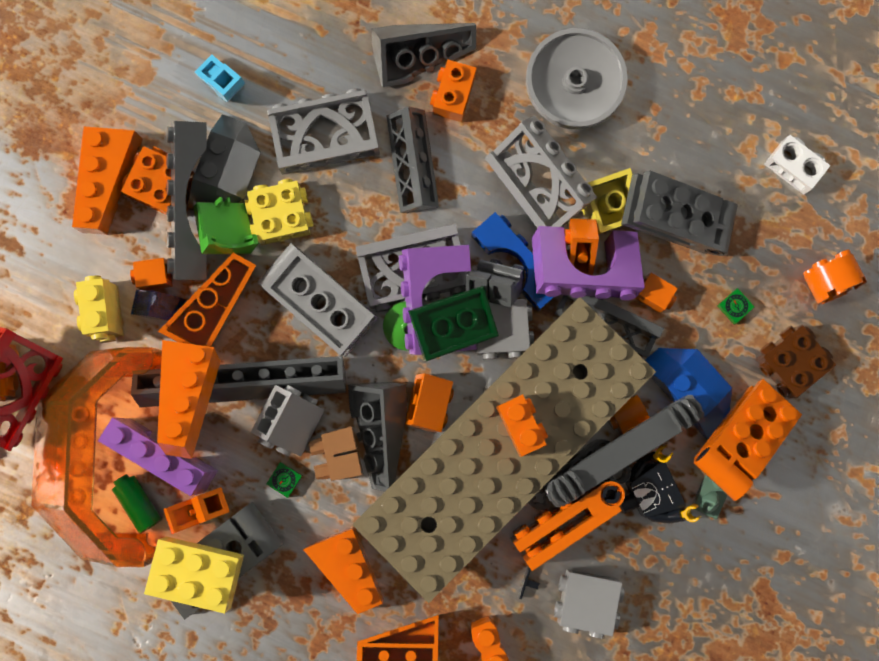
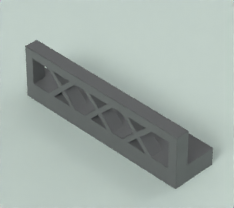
M408 106L386 115L400 213H408L420 208L431 210L438 208L439 202L425 110ZM402 117L403 126L399 132L396 120ZM403 141L406 143V151L404 156H402L400 153V147ZM406 166H408L410 170V175L407 180L404 179L403 174ZM411 190L413 192L414 203L408 205L407 195Z
M563 295L554 315L560 317L564 313L562 310L567 300L575 302L578 298H573L571 295ZM584 296L581 298L595 312L599 313L608 325L617 322L622 324L626 335L621 338H628L629 343H626L640 356L648 358L656 339L661 337L664 328L606 300L597 299L595 296ZM606 317L613 321L607 322ZM629 328L635 330L636 332L630 333ZM641 333L650 338L645 350L635 346L632 336Z

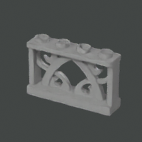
M355 88L348 90L346 94L337 95L330 93L322 96V99L312 100L306 98L299 100L297 104H277L272 107L273 109L267 110L277 164L282 175L380 155L367 90ZM358 105L363 110L362 116L358 121L351 123L350 120L354 118L355 111L349 114L346 112V108ZM320 116L332 120L342 127L333 135L330 148L324 149L317 139L305 136L309 128ZM289 118L295 120L294 125H287L289 130L296 132L295 135H286L280 130L282 120ZM367 121L370 139L363 141L356 128L362 126ZM348 133L349 135L343 137L348 140L347 144L340 145L338 139L343 134ZM281 139L292 141L290 156L284 157ZM310 142L315 145V149L307 152L305 149L309 145L302 143Z
M536 116L523 120L494 151L485 157L486 161L537 228L539 226L564 227L570 219L574 218L597 198L590 184L585 182L577 171L576 166L569 161L561 150L560 145L553 140L545 129L544 124ZM524 134L529 138V140L525 143L526 152L524 151L522 146V137ZM515 143L518 154L511 155L508 149ZM530 162L550 168L552 190L544 187L536 188L531 182L533 171ZM573 196L576 203L569 205L563 202L561 198L569 199ZM558 207L567 211L560 219L556 215Z
M456 224L357 246L356 252L369 308L375 309L376 312L389 310L391 308L390 305L406 301L402 294L398 295L399 287L401 288V282L404 279L394 273V271L399 269V260L389 268L387 265L393 263L389 261V255L396 254L399 257V255H402V250L409 248L445 246V241L452 240L453 246L460 245ZM370 258L373 259L375 265L380 270L371 279L366 264V259ZM458 272L456 279L451 282H446L442 279L444 273L434 276L424 287L422 298L425 297L426 301L440 298L441 293L450 292L451 295L465 292L467 272ZM385 276L388 280L383 282L381 290L384 287L391 288V293L388 296L380 297L374 292V285L380 278ZM433 280L438 284V286L427 288Z

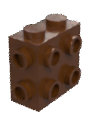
M791 325L779 334L781 338L776 343L771 341L761 348L760 352L762 354L756 358L760 364L758 366L760 371L765 376L771 377L776 383V390L783 397H788V399L798 398L836 366L830 351L818 344L815 340L816 335L811 329L803 325L793 328Z

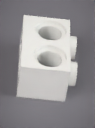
M791 135L778 145L764 163L765 166L803 195L814 188L830 167L822 155L812 152L800 138ZM784 151L791 153L792 160L785 157ZM804 166L812 170V176L805 172Z

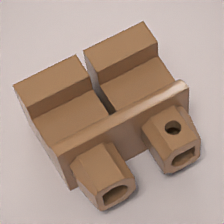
M353 426L321 434V438L309 442L311 456L325 453L327 463L314 466L316 479H331V481L364 474L359 452L335 456L339 453L358 449Z

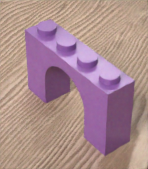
M539 226L532 236L536 294H545L548 297L571 295L573 298L595 296L597 299L616 297L621 300L636 298L645 288L638 232L613 230L604 242L607 272L602 275L593 276L580 272L570 262L566 252L564 227Z
M469 245L409 248L402 250V255H399V268L404 272V281L401 282V294L406 299V308H403V320L408 326V334H405V347L409 350L410 354L422 355L408 310L423 306L422 293L424 287L434 276L442 273L471 271ZM476 344L458 351L477 350Z
M111 418L98 440L100 443L189 496L206 492L218 472L217 469L197 457L189 459L165 455L158 443L149 437L152 433L151 430L131 418Z

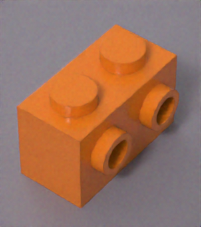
M447 59L445 68L440 67L437 82H441L438 91H433L430 105H433L434 115L462 122L476 77V67Z
M570 219L569 229H564L567 256L572 265L580 272L593 275L599 243L596 219Z
M425 373L417 374L405 425L430 432H442V428L446 426L448 414L446 413L448 403L451 402L454 395L453 381Z
M522 394L496 407L519 457L547 445L544 440L548 438L547 432L542 423H536L532 415L536 413V410L530 398L525 399Z

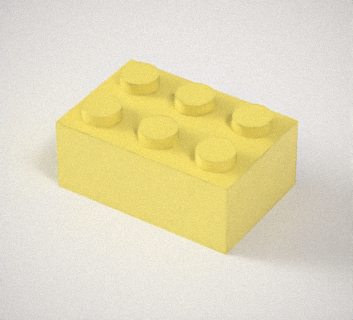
M168 536L160 538L156 545L144 594L225 614L232 606L244 555Z

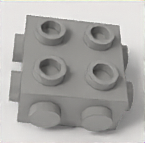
M517 299L511 308L488 301L499 336L476 344L477 355H483V360L498 359V354H508L509 358H519L534 343V333L529 331L528 321H532V306L527 305V299Z
M275 385L251 433L260 438L258 443L270 449H273L274 445H276L275 450L286 456H290L291 452L302 456L325 409L316 405L318 400L306 394L302 398L299 397L302 392L287 385L286 389Z
M566 569L565 575L560 577L559 591H562L561 601H557L555 604L554 617L557 618L558 624L563 626V630L566 632L577 634L579 630L589 631V636L604 639L605 635L613 636L614 629L617 630L619 627L620 614L617 613L618 603L623 602L625 588L621 587L622 582L615 578Z

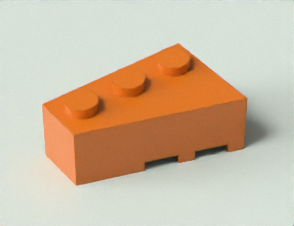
M439 615L357 641V661H438Z

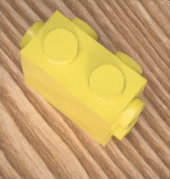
M285 179L279 181L278 185L275 186L258 185L253 187L252 191H247L249 200H245V206L248 215H252L254 224L250 225L251 234H257L258 242L261 245L311 235L309 227L314 226L311 213L306 212L304 203L308 202L305 187L301 188L298 181Z
M98 275L87 276L85 281L76 282L77 290L74 291V300L76 305H79L80 316H77V326L82 335L89 336L92 340H100V343L114 342L116 337L124 336L118 286L107 279H101V276Z

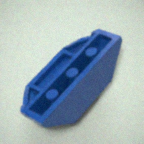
M658 348L645 359L656 371L651 377L652 380L672 402L686 395H693L702 406L704 417L694 424V427L708 440L730 411L732 387L698 349Z

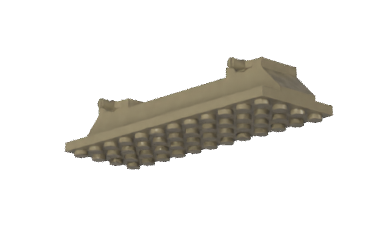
M579 297L352 525L430 603L656 371ZM523 394L525 399H531L536 413L532 415L537 424H543L548 438L544 439L547 444L546 446L519 457L496 407Z

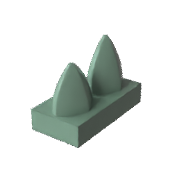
M705 474L692 504L699 506L695 510L717 520L727 494Z

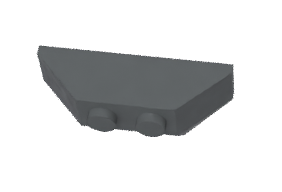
M222 114L211 129L207 139V149L201 155L192 179L188 202L189 209L193 210L196 202L214 203L219 197L223 198V202L227 197H230L231 203H239L244 200L261 155L245 122Z

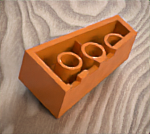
M83 127L72 227L81 233L108 235L119 205L117 203L121 195L122 180L129 173L130 168L133 167V158L143 141V138L135 130Z

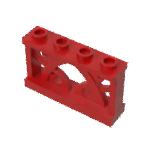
M0 327V362L5 363V368L10 363L13 366L6 372L0 373V379L7 378L16 372L21 385V397L9 404L0 406V429L4 421L10 422V428L7 433L0 436V447L11 451L13 447H17L23 438L22 431L26 424L31 423L34 419L37 404L47 396L50 389L48 386L50 381L60 373L63 366L61 364L63 358L3 327ZM13 340L30 349V351L19 357L9 345ZM32 356H41L44 359L45 366L38 374L33 370L37 363H30L26 367L24 365V362ZM31 380L36 381L33 387L31 384ZM19 410L16 417L13 414H11Z

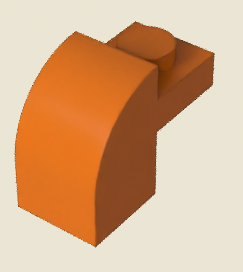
M221 487L163 509L172 534L230 512Z

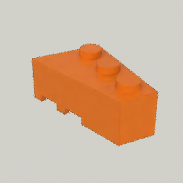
M355 527L322 539L303 549L357 614L383 604V595Z

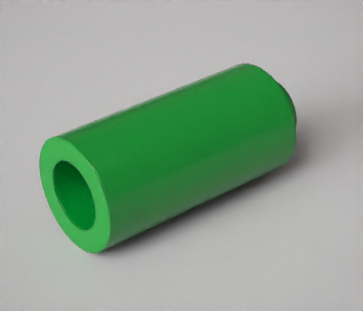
M126 474L113 482L115 487L112 488V492L139 534L147 531L162 520L135 476L129 477Z

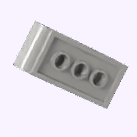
M292 243L289 244L258 281L263 289L340 356L346 357L379 319L378 316ZM306 281L307 287L300 293L299 285L301 282ZM325 297L326 305L319 310L317 303L320 298ZM344 313L346 317L345 323L338 327L336 319L340 314Z

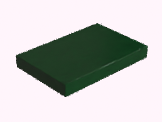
M479 286L408 310L424 361H429L499 336L484 286Z

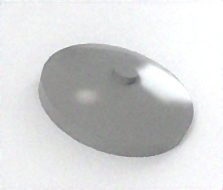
M583 28L561 30L545 38L532 53L526 71V89L534 108L547 121L567 129L591 128L607 120L623 100L628 81L626 64L618 48L605 36Z

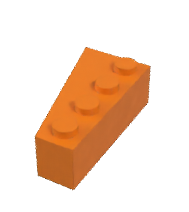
M233 252L158 332L180 343L211 347L254 272L256 265Z
M162 340L157 443L165 455L193 458L221 362L214 347Z

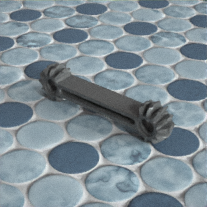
M693 395L683 396L669 404L660 412L553 477L544 487L547 493L546 496L555 507L565 506L578 499V497L584 495L585 492L680 432L698 423L704 417L702 406Z

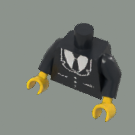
M661 444L656 452L653 451L638 459L631 470L630 479L625 483L630 494L625 496L623 503L620 505L624 514L637 508L642 517H647L652 522L667 524L685 520L696 522L702 517H695L691 514V509L699 507L697 504H692L686 509L683 508L686 504L666 464L673 456V453L666 456L661 452V450L667 447V444Z

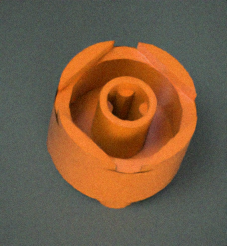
M849 249L835 255V259L829 262L827 259L816 262L812 265L811 269L803 273L804 279L818 305L848 294L847 292L852 290V287L856 290L867 283L861 268Z

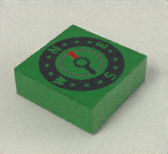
M736 288L717 307L733 324H736L754 308V305Z
M280 462L266 485L289 498L303 475Z

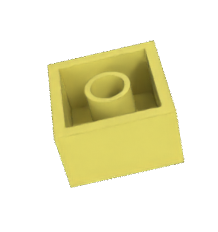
M631 168L588 182L597 198L582 211L585 219H596L598 234L624 226L621 223L633 175Z

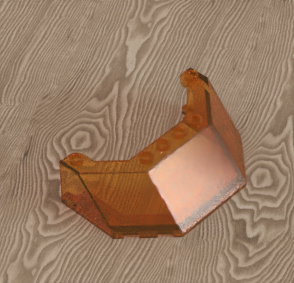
M122 347L90 351L49 390L47 396L42 401L40 400L36 406L31 506L80 559L115 567H145L152 564L156 546L153 547L148 544L149 533H113L93 511L97 402L122 377L132 378V375L145 374L149 370L161 365L162 350L152 347Z

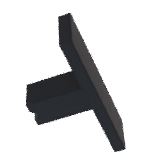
M528 566L518 594L519 599H522L526 586L538 590L540 585L539 582L528 579L531 571Z

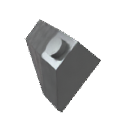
M475 23L408 24L371 28L373 55L382 87L409 83L414 80L413 77L425 71L429 73L435 70V66L447 61V59L453 61L476 49Z
M393 382L349 384L350 413L352 418H356L360 430L356 434L358 441H363L366 455L363 459L371 488L385 492L396 479L407 415L406 384Z

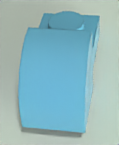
M213 55L195 71L196 75L226 102L245 85L243 79L236 72Z

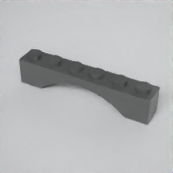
M173 121L171 122V127H167L166 130L167 143H171V153H167L166 157L167 169H171V180H167L166 186L167 195L171 196V206H167V222H171V232H167V247L171 248V258H167V273L171 274V278L174 280H207V254L201 253L200 245L191 231L185 203L186 189L191 171L197 160L207 149V122Z

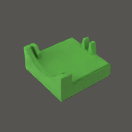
M219 197L214 203L196 202L193 210L202 254H232L233 252L235 254H251L259 244L257 234H251L245 203H231L230 197H227L223 202V198Z

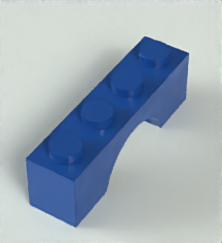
M494 212L472 231L471 237L487 255L499 252L508 253L522 263L526 273V282L522 294L539 311L554 297L536 294L533 253L527 248L528 242L521 234L516 235L510 229L512 225L504 215L499 217Z

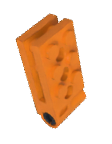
M762 379L754 387L750 386L745 390L694 457L693 463L729 497L736 501L751 488L752 480L758 478L802 414L769 383Z
M604 480L565 506L556 507L552 511L543 510L534 517L536 520L529 526L523 524L513 531L514 536L510 539L519 552L523 550L526 552L522 555V558L531 571H533L620 513L622 510L619 506L625 498L624 489L617 482ZM583 510L585 511V514H583L582 516H580L564 528H559V526H561L562 524H564L565 522H567ZM544 536L547 537L546 540L538 544V540H540Z

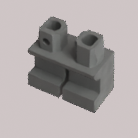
M491 259L490 261L480 260L476 271L471 270L466 273V291L484 286L487 299L491 303L511 308L523 292L524 266L517 264L512 267L505 266L497 259Z

